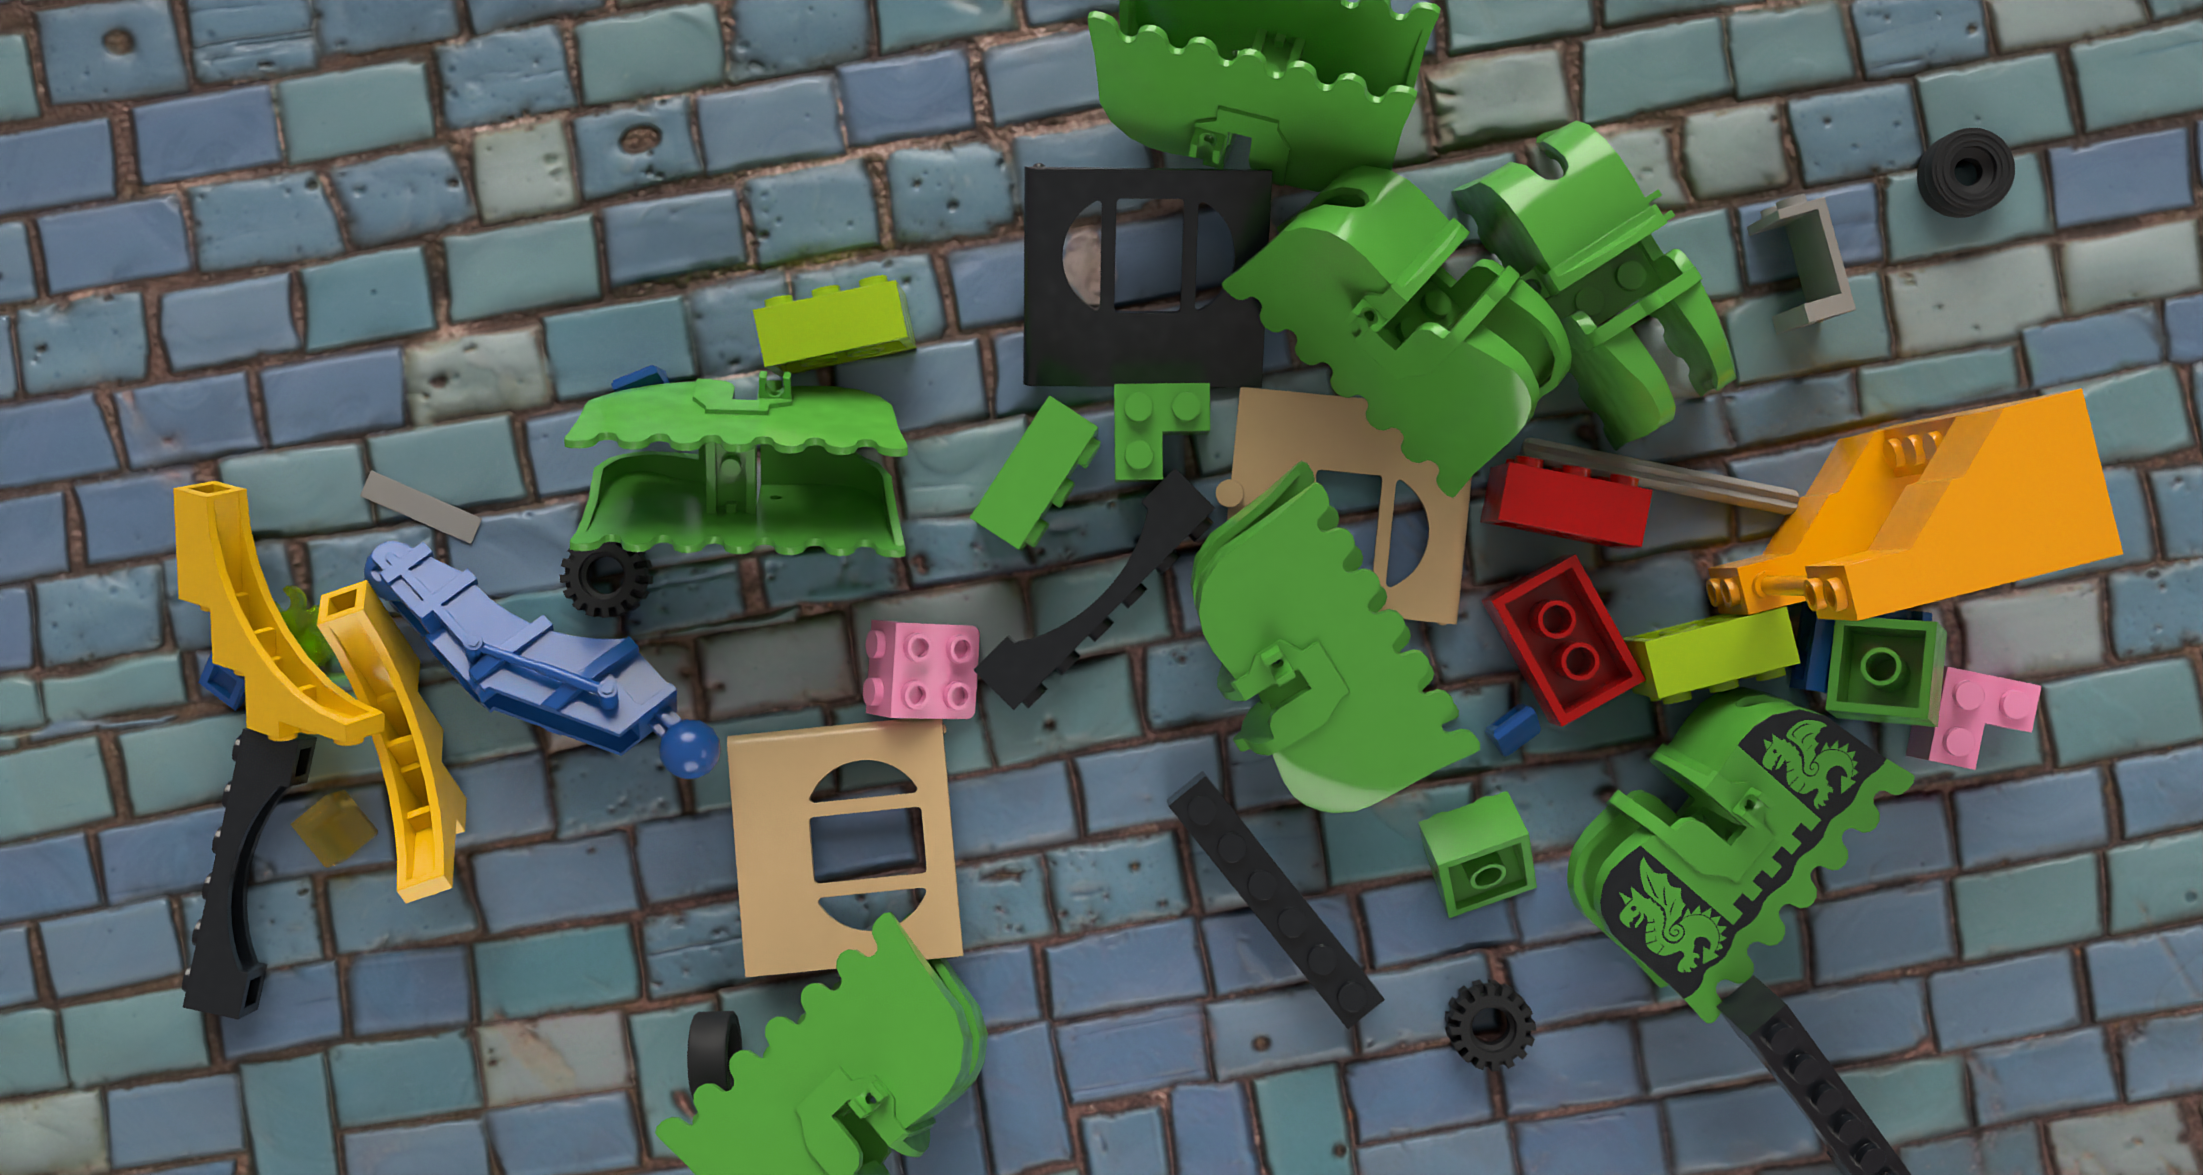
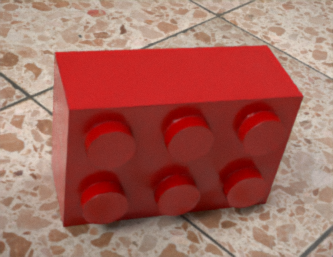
M1515 456V459H1506L1504 464L1490 468L1480 519L1481 523L1616 549L1642 547L1653 490L1638 487V478L1610 474V477L1599 476L1598 479L1590 478L1591 469L1573 465H1563L1562 468L1553 467L1552 470L1543 469L1544 460L1526 456Z
M1576 554L1562 555L1481 600L1547 720L1551 724L1563 727L1646 680Z

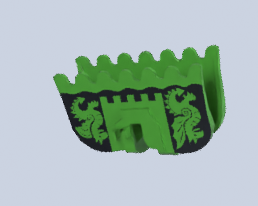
M1747 687L1717 692L1701 702L1686 718L1668 746L1662 744L1650 757L1649 761L1690 796L1676 814L1660 799L1649 792L1634 790L1625 795L1620 790H1617L1605 803L1607 807L1584 829L1573 847L1568 862L1567 887L1573 905L1624 950L1660 988L1668 985L1673 988L1707 1024L1713 1023L1720 1015V1011L1716 1006L1722 1000L1716 993L1717 984L1725 979L1740 984L1745 983L1751 978L1754 972V963L1748 956L1747 949L1749 945L1753 942H1760L1767 946H1773L1782 941L1785 935V925L1779 917L1781 907L1785 904H1791L1798 908H1807L1814 903L1817 897V888L1811 880L1810 874L1812 870L1817 866H1822L1831 871L1839 870L1846 864L1848 850L1842 842L1843 833L1850 828L1867 833L1877 827L1880 821V813L1874 805L1875 794L1879 791H1886L1893 795L1903 794L1914 783L1915 777L1907 770L1872 750L1827 716L1795 706L1791 702L1773 694Z

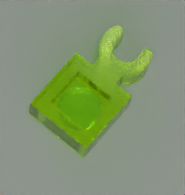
M286 585L283 591L290 598V607L285 611L276 601L274 602L285 623L289 626L288 629L307 656L320 668L335 655L317 626L320 605H314L308 610L306 608L307 598L304 592L297 586Z

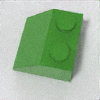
M1508 791L1494 796L1479 798L1474 803L1448 812L1436 813L1430 818L1418 822L1424 851L1449 918L1537 888L1529 832Z

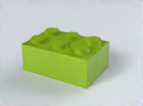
M877 275L859 280V287L841 291L839 285H830L812 290L811 298L794 301L792 295H782L764 300L765 307L753 310L764 367L782 377L784 372L796 374L917 348L905 292L896 280L888 281L886 275Z
M1787 606L1751 615L1718 614L1623 638L1646 679L1632 688L1633 693L1648 696L1650 701L1662 700L1663 704H1673L1692 699L1691 690L1709 689L1710 693L1737 688L1739 687L1738 679L1756 677L1757 681L1779 678L1786 675L1785 667L1801 663Z

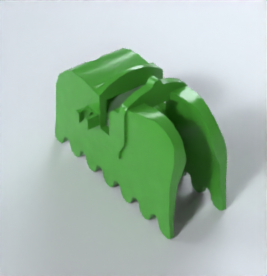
M1119 0L1120 28L1118 22L1112 16L1103 12L1092 11L1087 18L1095 55L1099 101L1108 118L1129 138L1149 148L1170 154L1203 159L1202 165L1224 169L1237 134L1250 137L1252 140L1248 161L1251 169H1271L1273 171L1272 184L1288 185L1321 192L1345 170L1363 165L1392 170L1403 127L1416 100L1418 91L1414 88L1424 51L1438 20L1441 8L1433 3L1419 2L1414 4L1408 13L1398 14L1392 10L1390 0H1359L1358 2L1346 0Z
M1576 120L1558 130L1544 132L1536 137V144L1540 151H1543L1550 159H1555L1562 167L1563 177L1560 179L1546 180L1526 165L1509 162L1479 179L1451 191V194L1460 209L1465 214H1470L1475 220L1478 227V236L1485 248L1499 258L1504 268L1510 265L1520 274L1519 277L1540 294L1558 316L1566 331L1571 347L1572 360L1569 373L1574 376L1579 385L1578 392L1582 401L1601 418L1604 424V434L1613 449L1617 451L1626 443L1647 436L1673 420L1676 409L1674 398L1661 370L1630 327L1647 315L1659 320L1664 328L1663 338L1667 347L1675 356L1682 358L1687 363L1690 370L1688 374L1689 380L1700 396L1705 395L1714 388L1716 391H1719L1735 380L1737 376L1728 340L1718 315L1701 283L1703 278L1681 250L1674 248L1663 254L1651 233L1667 224V221L1673 218L1675 214L1670 210L1663 215L1656 204L1650 207V202L1662 196L1659 189L1645 197L1632 174L1608 141L1590 125ZM1639 300L1637 303H1635V304L1632 305L1631 307L1627 308L1626 310H1624L1623 312H1621L1620 314L1616 315L1615 317H1613L1612 319H1610L1609 321L1605 322L1604 324H1602L1601 326H1599V327L1597 328V326H1598L1599 324H1601L1602 322L1606 321L1607 319H1609V318L1612 317L1613 315L1617 314L1618 312H1620V311L1623 310L1624 308L1628 307L1629 305H1631V304L1634 303L1635 301Z
M1363 165L1342 171L1308 204L1283 221L1277 227L1279 234L1221 283L1224 290L1235 299L1244 300L1251 296L1260 301L1262 309L1259 316L1265 328L1276 333L1285 329L1294 332L1297 336L1295 351L1301 361L1308 365H1316L1320 362L1328 364L1333 371L1330 379L1331 387L1338 395L1345 398L1355 395L1364 397L1368 402L1365 415L1371 426L1377 430L1385 431L1390 428H1396L1401 431L1404 437L1401 451L1404 456L1415 463L1427 460L1434 462L1439 468V473L1436 477L1437 485L1447 496L1452 498L1458 494L1473 474L1514 439L1534 416L1538 400L1558 386L1569 372L1571 366V347L1566 331L1558 316L1546 300L1519 277L1520 274L1510 265L1504 268L1494 260L1482 259L1475 262L1458 281L1441 267L1470 232L1454 217L1449 221L1419 188L1408 179L1389 169Z
M760 371L757 400L735 399V387L732 383L698 378L697 381L664 383L631 388L588 400L577 422L564 438V445L567 448H589L596 445L599 441L613 440L623 449L637 450L646 448L653 442L663 441L669 443L671 448L675 450L693 451L698 449L699 454L663 451L633 452L610 457L594 467L589 499L578 529L570 539V550L592 551L598 549L606 542H618L624 550L630 552H644L650 550L655 544L669 543L675 551L681 553H695L701 551L708 544H720L726 552L732 554H746L752 552L756 546L770 545L774 547L777 553L783 555H797L803 553L807 547L820 546L825 549L826 553L833 556H848L860 547L873 548L878 555L884 557L900 558L905 556L906 548L896 507L892 476L879 463L856 453V450L860 447H873L879 454L885 456L903 457L908 455V446L899 430L893 406L878 395L859 389L836 386H791V372H784L782 383V380H767V371ZM760 444L761 486L757 503V445Z
M1301 460L1263 494L1209 534L1195 555L1190 586L1202 632L1212 651L1222 662L1217 677V688L1226 699L1231 701H1246L1256 694H1259L1261 699L1248 711L1243 720L1241 731L1233 738L1239 751L1252 750L1260 755H1273L1283 782L1291 794L1304 805L1329 813L1355 812L1372 806L1429 774L1480 751V742L1467 729L1462 728L1452 732L1443 730L1442 724L1459 717V710L1453 702V698L1445 690L1436 689L1426 693L1423 692L1434 676V671L1428 657L1422 651L1415 649L1400 653L1409 643L1411 637L1408 626L1405 625L1402 615L1396 610L1387 609L1378 612L1386 604L1387 594L1385 589L1380 585L1378 576L1372 570L1359 569L1363 562L1362 551L1355 545L1353 535L1346 528L1337 527L1339 522L1337 510L1329 505L1328 494L1322 484L1314 482L1315 477L1308 463ZM1281 659V661L1278 664H1273L1274 662Z
M883 913L872 926V935L877 944L875 955L867 957L860 951L852 949L842 952L836 962V968L842 980L835 983L832 989H829L822 983L807 985L801 992L800 1000L806 1013L800 1016L797 1024L789 1018L782 1016L769 1020L765 1027V1037L770 1046L764 1051L763 1057H759L751 1050H740L733 1054L729 1061V1070L734 1078V1086L731 1090L725 1091L712 1083H706L698 1087L693 1099L698 1113L693 1117V1124H688L680 1117H669L656 1127L655 1134L695 1175H890L883 1163L890 1155L891 1148L909 1157H920L929 1147L930 1128L936 1124L934 1116L963 1095L975 1082L985 1063L988 1032L981 1008L947 959L926 960L893 913ZM909 913L903 920L909 917L912 913ZM874 1097L876 1103L871 1102L870 1099Z

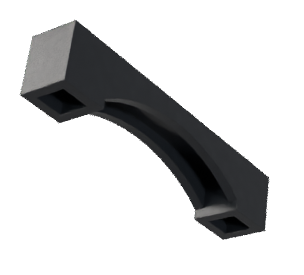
M1176 468L1141 501V504L1147 509V513L1135 549L1114 582L1095 602L1070 621L1047 633L1021 641H1015L1008 635L974 669L1013 710L1021 703L1029 709L1048 689L1042 682L1054 670L1063 675L1080 658L1081 655L1075 648L1087 636L1094 642L1097 641L1114 623L1108 615L1120 603L1127 609L1132 606L1147 590L1141 582L1154 569L1162 575L1181 556L1175 548L1187 536L1195 542L1214 523L1208 515L1215 507Z
M244 728L242 734L238 736L234 743L232 759L236 763L233 777L226 785L222 796V805L226 808L222 826L216 831L212 842V851L216 854L212 872L206 877L202 888V898L206 900L202 918L196 923L192 934V944L196 946L193 961L185 971L182 980V990L186 992L183 1008L237 1020L258 1010L268 964L258 962L250 936L247 895L251 865L261 833L277 804L292 786L308 782L317 737L298 733V737L293 740L273 741L268 739L266 734Z
M1203 771L1167 799L1170 809L1347 1029L1385 1000L1378 988L1304 899Z
M1753 975L1716 1006L1738 1037L1745 1042L1800 1109L1827 1147L1828 1151L1826 1153L1843 1175H1911L1788 1005Z

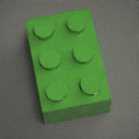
M1049 395L973 511L970 519L1018 550L1023 551L1027 544L1035 548L1050 525L1043 520L1053 504L1061 508L1074 489L1075 482L1070 480V477L1078 465L1086 469L1100 449L1101 442L1096 439L1099 434L1098 427Z

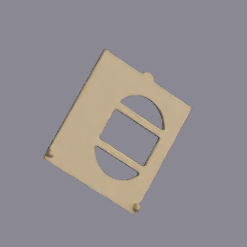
M1240 387L1231 479L1222 481L1216 488L1217 501L1222 506L1228 508L1227 520L1263 494L1301 460L1308 463L1313 471L1314 482H1316V474L1319 470L1381 477V490L1372 571L1378 576L1380 585L1385 589L1387 600L1386 604L1378 612L1392 609L1400 613L1403 619L1436 622L1439 625H1457L1472 477L1454 498L1447 496L1437 485L1436 477L1439 473V468L1434 462L1427 460L1415 463L1404 456L1401 451V444L1404 439L1401 431L1396 428H1390L1385 431L1377 430L1370 425L1365 415L1368 408V402L1365 398H1345L1334 395ZM1401 480L1412 489L1423 505L1428 522V539L1425 552L1417 567L1404 580L1392 587H1388L1386 579L1397 481Z
M904 718L727 737L745 978L837 969V958L848 949L858 950L867 957L875 955L877 944L873 938L872 930L851 928L835 920L819 903V900L824 897L924 888L926 894L922 902L909 917L900 922L901 926L926 960L964 956L944 741L946 726L943 723V719ZM861 760L880 761L892 765L905 773L917 787L915 793L817 803L811 801V796L815 789L828 774L845 764ZM919 807L921 809L927 867L925 873L817 883L815 881L810 820L813 817Z

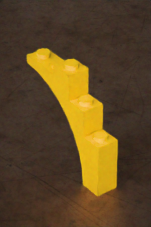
M218 481L173 488L178 599L200 605V610L210 612L212 663L232 669L235 675L245 676L246 727L268 735V739L273 741L293 740L298 737V733L302 732L304 734L322 735L333 739L335 744L341 746L360 744L364 742L365 737L385 731V713L358 701L333 683L307 656L288 629L271 596L259 564L250 526L247 489Z
M367 580L323 594L320 600L318 628L335 653L357 700L385 713V731L371 736L380 760L394 823L397 853V892L405 903H409L453 888L456 834L465 832L467 798L442 763L444 730L418 692L420 660Z

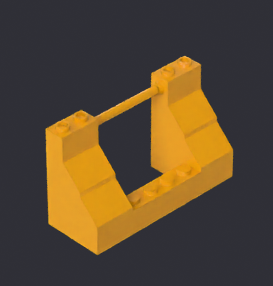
M2082 388L1901 423L1839 439L1806 495L1799 497L1796 511L1792 515H1785L1762 555L1708 568L1710 579L1706 581V590L1711 604L1714 607H1718V611L1721 614L1751 615L1806 601L1812 611H1816L1818 619L1860 621L2122 555L2123 550Z

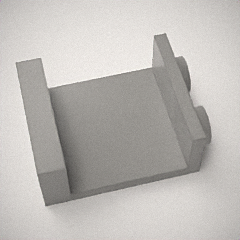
M1800 194L1778 201L1776 206L1760 211L1762 219L1747 226L1749 236L1785 226L1806 299L1805 304L1772 316L1776 334L1820 323L1856 310L1825 197L1807 201L1806 195Z

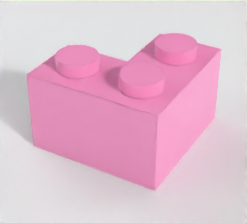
M1944 666L1938 727L1912 725L1906 756L1975 770L1985 724L2032 733L2041 686Z

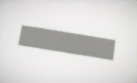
M372 470L360 495L469 544H472L482 520L480 517Z

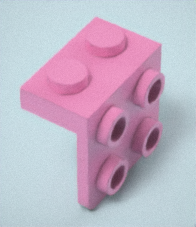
M871 620V630L867 634L865 644L866 653L869 657L868 678L863 685L866 713L888 718H972L976 708L977 673L974 669L978 666L980 632L978 628L969 625Z

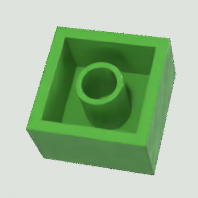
M1868 618L1860 621L1835 620L1825 710L1840 719L1938 727L1947 631L1938 622L1886 618Z

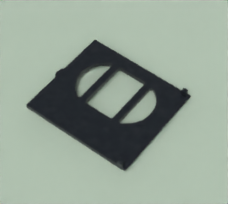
M1036 163L1033 167L1024 166L1023 384L1027 386L1114 387V384L1210 383V387L1262 388L1265 326L1262 324L1259 316L1262 309L1260 301L1251 296L1244 300L1235 299L1223 288L1207 305L1200 309L1195 308L1199 204L1205 202L1214 208L1226 222L1234 246L1231 275L1269 243L1273 171L1271 169L1045 167L1042 163ZM1119 199L1183 200L1180 308L1178 311H1117L1114 309L1116 207ZM1100 201L1102 203L1099 307L1093 308L1076 294L1066 277L1063 266V246L1067 232L1076 217L1089 205Z

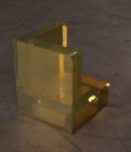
M346 790L327 794L290 824L326 868L345 862L378 834L376 827Z

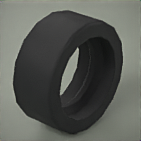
M734 1011L698 1012L693 1016L687 1051L688 1080L692 1099H694V1093L697 1088L706 1083L716 1084L725 1091L731 1090L734 1086V1078L729 1070V1061L734 1053L742 1050L738 1016Z

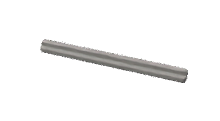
M1531 437L1524 439L1520 451V456L1544 460L1543 467L1562 468L1563 465H1573L1591 469V477L1596 478L1599 476L1610 477V474L1631 476L1639 479L1638 486L1782 515H1792L1796 511L1799 501V494L1793 489Z

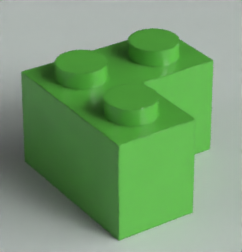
M1210 383L1114 384L1115 482H1161L1163 480V435L1209 434Z

